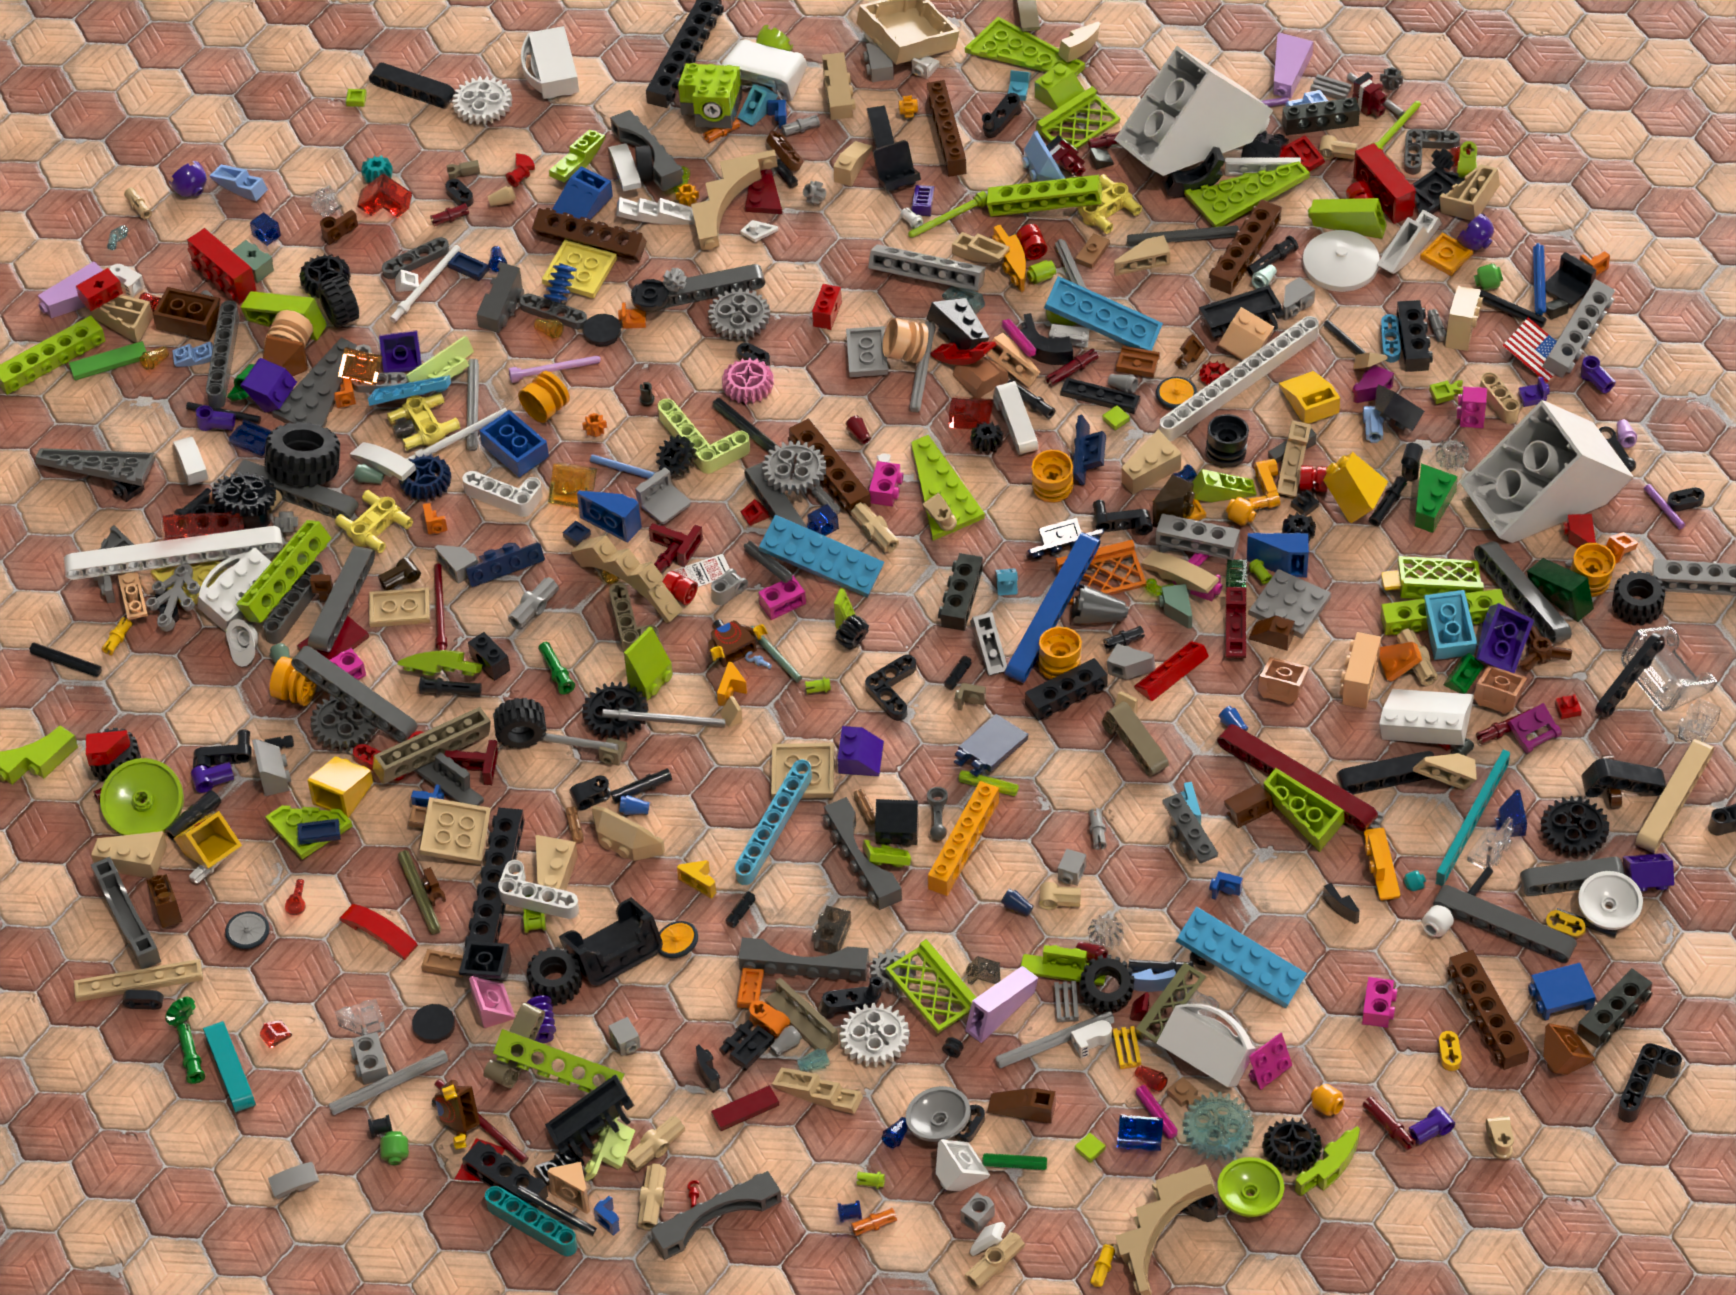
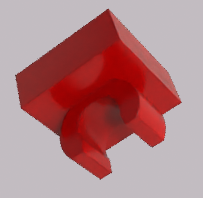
M1575 694L1556 698L1555 704L1561 719L1581 716L1582 710Z

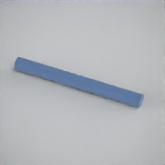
M592 454L590 457V462L647 479L655 474V472Z

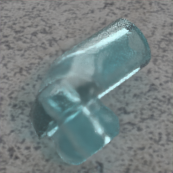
M121 225L110 232L107 244L108 249L115 250L117 242L127 236L128 228Z

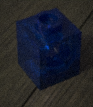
M264 212L250 222L252 235L266 246L281 236L279 223Z
M828 504L807 514V527L812 531L827 536L839 529L838 516Z

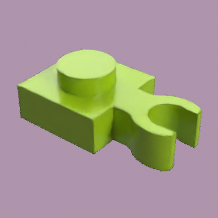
M1447 380L1429 385V391L1435 403L1454 400L1455 394H1463V388H1459L1462 387L1463 381L1458 380L1453 384H1449Z

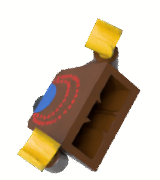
M718 619L712 624L714 630L711 632V640L708 642V656L713 658V661L719 658L722 666L726 667L728 662L734 663L744 658L748 652H756V638L760 640L761 636L767 635L768 632L764 624L751 628L739 624L735 620L725 624L721 619Z
M450 1080L442 1086L440 1092L435 1094V1097L432 1099V1107L438 1110L441 1123L451 1127L456 1132V1136L453 1137V1144L456 1150L467 1148L465 1141L467 1131L478 1126L480 1121L472 1086H458L456 1080Z

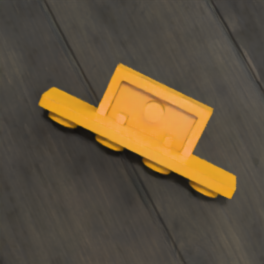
M1367 829L1364 831L1365 853L1370 858L1369 869L1370 873L1374 875L1379 899L1381 901L1400 898V890L1385 829Z

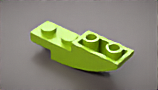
M589 129L570 146L569 153L549 170V177L565 183L581 166L586 168L605 140V135Z
M440 650L408 656L399 660L397 665L404 666L403 670L415 672V669L423 670L422 674L430 676L442 672V666L445 671L455 672V669L462 670L464 675L474 676V673L481 672L483 664L464 661L465 652Z
M1358 1126L1351 1131H1345L1337 1141L1328 1143L1323 1151V1160H1318L1313 1168L1307 1172L1303 1171L1297 1176L1295 1192L1300 1197L1317 1185L1324 1191L1345 1171L1358 1146L1360 1128Z

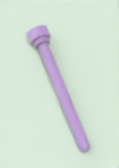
M592 356L522 370L521 368L512 367L509 368L511 383H516L523 379V377L538 375L543 371L554 372L597 364L601 361V358L599 356Z

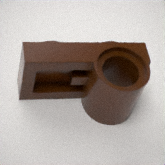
M351 209L337 219L330 216L324 217L320 221L324 241L330 245L358 227L356 213Z

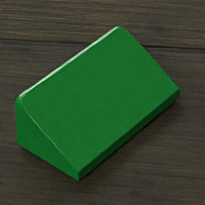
M1468 653L1460 659L1443 685L1458 693L1466 694L1484 665L1472 654Z

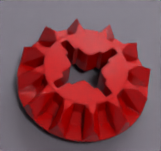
M1218 360L1216 363L1209 361L1207 365H1202V368L1199 370V377L1204 384L1209 385L1228 372L1230 368L1226 367L1225 363L1220 364Z

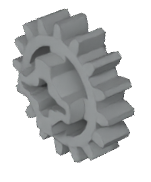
M895 948L890 953L886 949V954L883 955L879 952L878 959H872L873 964L870 965L871 978L877 976L883 980L884 984L881 990H885L887 987L890 992L893 991V988H896L898 992L901 991L885 972V968L906 955L904 950L898 953L897 948ZM911 959L910 964L916 965V962ZM896 968L893 970L897 976L906 977L907 969ZM909 969V978H914L916 970Z

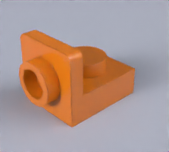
M1604 251L1590 260L1583 254L1580 256V261L1596 269L1597 276L1609 268L1610 255Z
M623 302L622 310H618V318L623 323V329L646 328V312L639 309H627L626 302Z
M350 375L342 376L344 384L340 385L341 391L334 393L337 408L356 404Z
M431 503L423 504L428 535L447 531L445 516L437 517L436 510L432 511Z
M1622 532L1609 537L1606 547L1614 554L1615 562L1620 563L1624 553L1635 550L1638 542Z

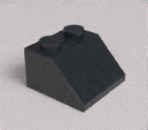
M1381 385L1377 386L1375 409L1381 412L1379 416L1389 422L1391 419L1394 420V425L1403 431L1405 428L1413 431L1425 411L1396 392Z
M876 799V844L918 845V800Z
M467 941L459 975L489 978L508 977L512 962L509 944Z

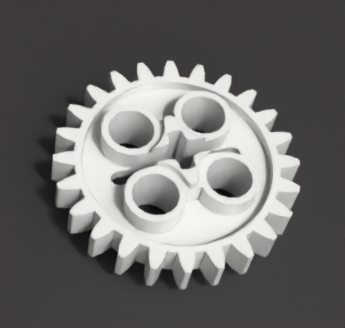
M479 76L477 81L471 78V83L465 81V86L459 85L460 90H455L452 100L454 111L458 114V117L463 118V121L469 119V124L473 121H476V125L482 121L484 125H486L487 121L493 123V119L500 120V115L505 117V112H509V107L512 106L510 88H507V84L502 85V80L496 82L495 77L489 80L487 76L485 80H482L481 76Z
M872 1003L871 1008L864 1004V1010L856 1007V1014L849 1012V1019L844 1018V1025L840 1026L841 1047L844 1048L845 1054L850 1053L851 1060L857 1057V1064L865 1061L866 1067L869 1066L870 1062H873L875 1067H877L878 1062L886 1066V1060L893 1063L894 1056L900 1058L901 1051H906L910 1033L908 1022H905L904 1015L899 1016V1010L892 1013V1006L884 1009V1005L881 1003L879 1008H876L875 1003Z

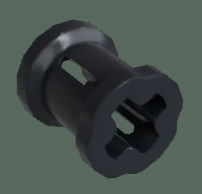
M389 1114L385 1118L368 1119L372 1138H375L378 1134L393 1131Z

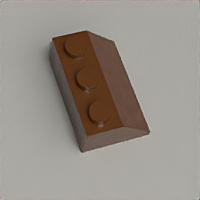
M167 287L153 313L156 329L210 340L217 325L220 298Z

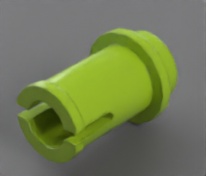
M1255 559L1249 564L1250 572L1258 577L1262 585L1269 583L1272 575L1263 566V561Z
M823 677L821 680L805 681L807 694L822 691L827 693V691L831 690L829 678L825 679Z
M858 1171L857 1186H873L876 1189L884 1187L885 1174H881V1172L876 1174Z

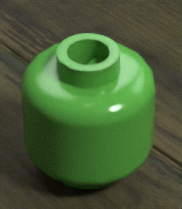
M1495 264L1479 267L1477 275H1474L1476 285L1481 286L1484 291L1500 287L1503 281L1500 266L1496 267Z
M400 1131L385 1133V1136L380 1140L381 1158L388 1161L390 1165H399L402 1160L408 1157V1138Z

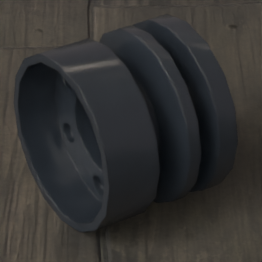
M1231 414L1214 417L1209 422L1205 448L1207 458L1212 463L1223 467H1233L1240 464L1245 459L1247 453L1248 424L1242 418Z

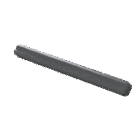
M1233 225L1127 235L1128 246L1138 245L1145 239L1163 235L1167 243L1235 237L1239 227Z

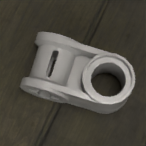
M733 568L727 570L725 574L714 580L711 584L712 602L716 605L727 604L728 601L741 594L747 588L748 580L737 575L736 570Z

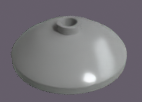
M946 1086L933 1087L921 1092L910 1102L906 1111V1123L911 1133L919 1139L932 1142L940 1141L941 1139L946 1140L957 1135L967 1125L971 1114L970 1104L967 1097L955 1088Z

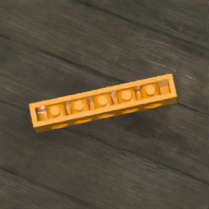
M982 781L978 783L928 874L929 890L945 896L949 895L999 804V787Z

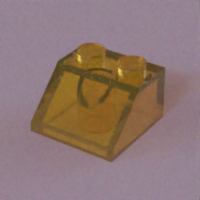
M562 462L554 463L548 503L579 508L577 492L579 490L593 492L597 468Z

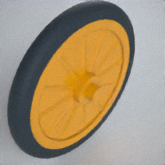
M1176 376L1164 379L1156 389L1158 401L1171 409H1175L1197 393L1195 385L1190 380Z
M676 921L666 925L659 932L663 942L659 953L666 958H680L690 953L698 942L699 935L696 927L686 921Z

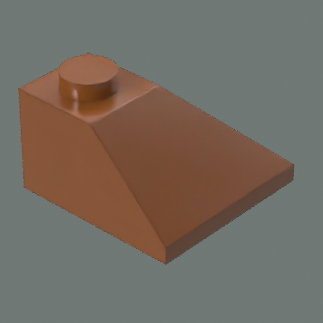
M267 335L263 359L285 368L292 376L308 370L303 342Z
M1550 1023L1545 1026L1543 1057L1548 1063V1068L1553 1073L1568 1075L1595 1060L1572 1027Z

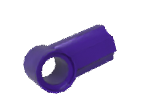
M1586 356L1583 359L1580 372L1582 379L1591 381L1601 393L1606 394L1611 391L1616 381L1600 366V360L1596 356Z
M207 405L197 408L196 420L200 430L209 431L212 428L234 430L236 419L234 413L213 411Z
M229 762L210 768L203 765L197 766L190 773L195 790L199 793L208 792L213 788V785L234 780Z
M1438 1106L1429 1112L1427 1118L1409 1127L1408 1132L1416 1140L1415 1144L1420 1145L1438 1134L1441 1136L1448 1134L1456 1124L1444 1108Z

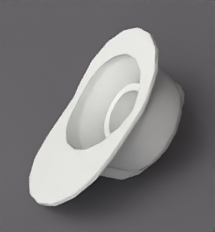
M232 620L226 629L227 641L233 661L238 666L244 667L249 665L255 656L258 633L253 626L248 625L244 620Z

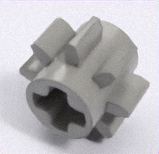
M810 181V184L805 185L803 195L807 197L806 202L819 204V202L825 199L826 190L822 188L823 183Z
M672 268L671 272L666 270L663 276V283L666 288L678 292L679 288L684 289L687 279L684 272L679 268Z
M293 511L279 512V517H274V526L279 527L281 532H294V527H298V517H294Z

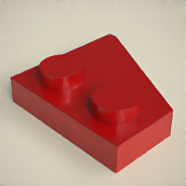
M1305 135L1289 143L1281 150L1280 158H1301V164L1309 172L1325 163L1324 157Z

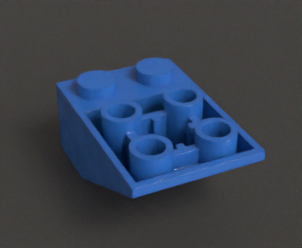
M581 166L570 177L552 209L556 213L563 214V212L572 214L575 218L585 217L591 220L613 197L612 183L610 180Z
M1248 533L1246 561L1252 562L1255 559H1259V561H1263V566L1266 569L1275 573L1279 569L1295 577L1307 578L1309 557L1308 534Z

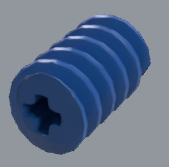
M559 263V265H553L557 272L550 274L555 279L548 280L552 287H546V290L550 294H544L543 297L563 304L561 301H567L568 299L563 294L570 293L566 286H572L568 279L575 278L571 272H577V269Z

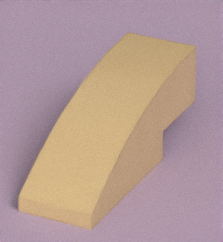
M1096 22L1070 31V36L1061 40L1058 55L1067 63L1084 55L1096 43L1101 23Z
M961 232L952 243L953 255L977 262H1000L1010 250L1009 246L978 233L973 237Z

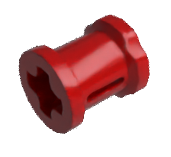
M520 163L515 170L508 172L505 176L511 186L517 187L519 182L530 176V172L524 164Z

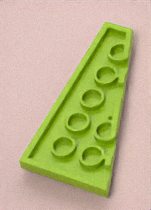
M997 17L965 47V53L1044 72H1048L1059 63L1071 69L1076 76L1085 69L1083 61L1075 59L1067 63L1058 55V48L1026 31H1022L1021 28L1000 17Z
M929 434L912 441L911 447L924 503L937 493H940L957 520V524L952 530L944 531L927 512L932 540H937L985 519V513Z

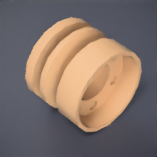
M284 310L277 313L267 335L303 342L305 348L312 335L313 326L303 315L295 311Z
M892 318L888 322L883 336L882 349L884 356L898 360L902 358L903 361L918 364L924 357L927 348L928 328L925 324L908 323L906 320Z

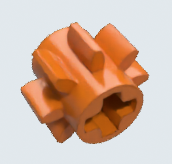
M590 414L588 417L585 416V422L582 423L583 430H586L587 436L598 437L601 434H605L604 428H607V422L603 420V415Z

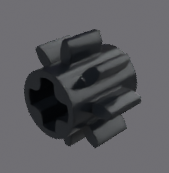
M1444 148L1441 151L1436 149L1431 155L1434 159L1432 164L1439 169L1444 170L1447 168L1450 170L1454 165L1452 161L1454 156Z

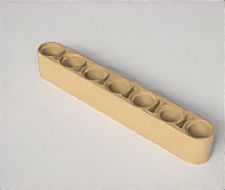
M1697 739L1692 741L1640 830L1635 842L1636 846L1653 853L1657 852L1710 761L1714 751L1713 746Z

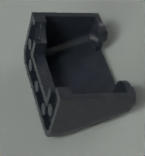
M632 897L618 905L616 909L618 921L589 937L582 939L580 933L575 930L567 931L559 936L563 948L567 949L569 954L573 953L575 955V959L579 961L580 971L594 986L604 984L657 955L659 950L662 949L663 942L653 915Z

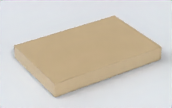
M429 587L369 592L370 628L430 623Z

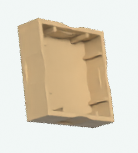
M879 0L859 6L856 21L858 26L895 64L912 61L913 58L919 59L956 49L960 32L944 15L937 11L929 0Z

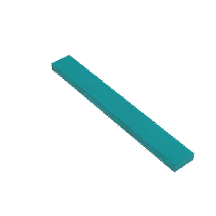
M1502 750L1437 870L1435 884L1442 886L1448 879L1509 765V751Z

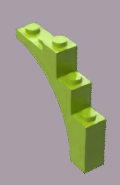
M58 726L47 736L34 743L16 749L0 751V780L7 781L13 785L28 770L33 775H39L45 779L78 748L75 735L62 726Z

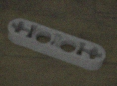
M443 237L435 238L386 261L382 265L383 276L387 279H395L400 270L410 272L446 255L449 252L448 240ZM423 252L429 253L427 256H420ZM405 260L412 261L410 264H403Z
M528 293L520 297L521 310L526 313L578 330L583 329L587 321V314L581 310ZM544 306L550 307L547 311L540 310ZM560 312H565V313H567V314H566L565 316H563V317H560V316L557 315V314L560 313Z

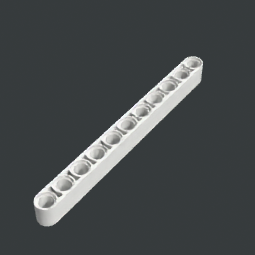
M1312 316L1303 318L1160 419V431L1169 441L1175 440L1314 342L1318 337L1319 322L1317 318Z
M276 526L71 553L64 557L65 576L68 579L77 580L179 566L182 564L223 560L237 554L250 552L254 548L262 554L274 553L283 548L281 530Z

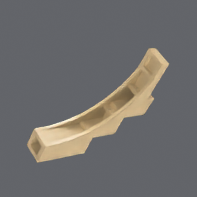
M606 535L585 539L571 551V554L582 568L595 567L605 570L631 585L655 607L666 623L672 621L683 610L661 579L664 577L653 562L640 564L629 548L617 551Z
M1206 1164L1155 1180L1157 1189L1154 1190L1157 1201L1135 1208L1137 1216L1134 1217L1137 1229L1115 1236L1117 1244L1114 1245L1115 1252L1118 1258L1122 1257L1125 1264H1128L1131 1274H1135L1136 1281H1133L1137 1294L1152 1295L1148 1281L1149 1263L1154 1246L1164 1228L1185 1207L1200 1198L1216 1193L1211 1173Z

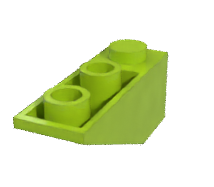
M1201 469L1192 481L1194 483V499L1218 502L1231 500L1232 498L1236 499L1237 497L1246 498L1257 495L1253 479Z

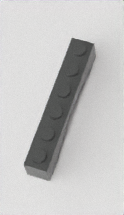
M631 110L610 117L612 132L620 142L629 143L637 147L650 146L651 157L654 161V181L662 191L683 184L682 176L684 172L682 167L677 165L673 156L666 152L665 147L658 143L654 135H651L647 126L640 122L637 115L635 116Z
M847 797L824 806L825 815L822 816L826 827L830 826L835 842L840 843L844 857L849 858L852 871L858 873L861 886L867 888L872 904L876 903L879 910L902 901V888L893 873L871 863L859 850L854 839L856 812Z
M108 857L91 864L95 881L140 968H149L160 963L161 959L157 946L139 918L112 859Z
M742 937L738 958L739 969H763L767 974L799 975L810 978L822 977L832 980L845 979L854 982L866 981L869 966V948L847 946L829 955L800 957L779 951L769 945L764 939Z
M769 1171L757 1174L752 1179L736 1184L732 1189L724 1193L716 1194L712 1199L704 1203L696 1204L686 1212L676 1214L674 1218L666 1222L658 1223L651 1229L652 1240L664 1260L684 1251L692 1236L707 1222L723 1214L735 1211H764L782 1202L781 1190Z

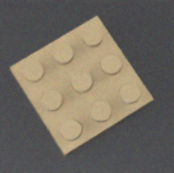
M834 743L772 744V799L775 797L793 764L801 759L807 760L811 764L812 780L802 798H834Z
M429 797L419 854L481 865L491 808Z

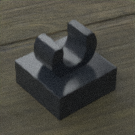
M1306 490L1291 501V507L1300 514L1305 512L1307 516L1319 507V501L1313 497L1314 495L1310 491Z

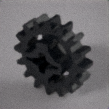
M677 435L676 438L670 436L669 442L664 440V447L659 446L661 453H656V456L660 457V459L656 463L660 465L659 470L663 468L668 469L673 478H676L677 475L683 477L684 471L689 473V466L694 467L692 460L697 459L693 455L697 452V449L693 448L695 444L685 436Z

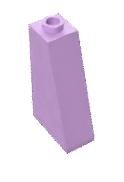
M1278 33L1274 95L1292 98L1313 55V41Z
M92 262L38 295L40 310L54 318L86 307L78 297L76 285L103 271V269L95 262Z
M1021 966L975 998L971 1004L965 1031L982 1043L1035 993L1038 977Z

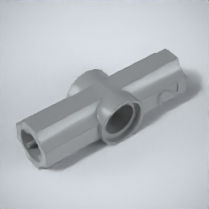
M548 577L544 578L532 592H525L520 604L508 616V621L512 626L517 629L523 628L535 614H542L548 600L559 590L558 584Z

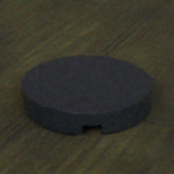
M646 279L633 287L631 300L633 305L639 310L654 312L662 309L669 301V290L659 280Z
M594 315L583 326L584 337L590 344L594 343L595 346L611 345L621 336V323L613 315Z
M429 1004L423 1006L415 1013L412 1020V1028L420 1041L436 1044L451 1036L455 1029V1019L452 1011L446 1006Z

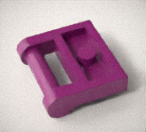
M1544 703L1507 722L1526 754L1532 752L1533 748L1553 737L1558 738L1562 735L1560 727L1555 724ZM1545 725L1547 726L1549 731L1530 741L1527 740V735Z

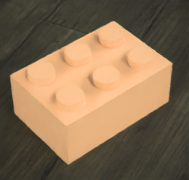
M1357 632L1355 640L1351 639L1350 655H1347L1345 667L1347 668L1342 672L1340 681L1342 684L1339 695L1343 696V705L1367 709L1379 664L1380 636Z

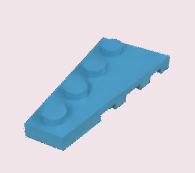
M448 375L376 388L368 397L369 406L409 396L424 395L431 391H445L451 384V378Z

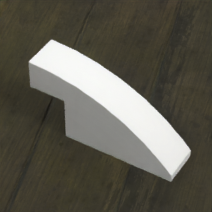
M1422 210L1416 221L1408 217L1377 265L1392 274L1398 272L1432 238L1442 224L1440 219L1425 210Z
M190 436L173 441L188 486L208 480L203 459L193 437Z

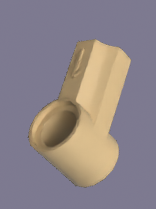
M1325 135L1321 138L1319 153L1324 157V160H1331L1334 157L1354 159L1357 144L1337 141L1334 136Z
M1044 882L1040 885L1039 906L1041 908L1053 910L1057 906L1080 907L1081 888L1059 887L1054 882Z

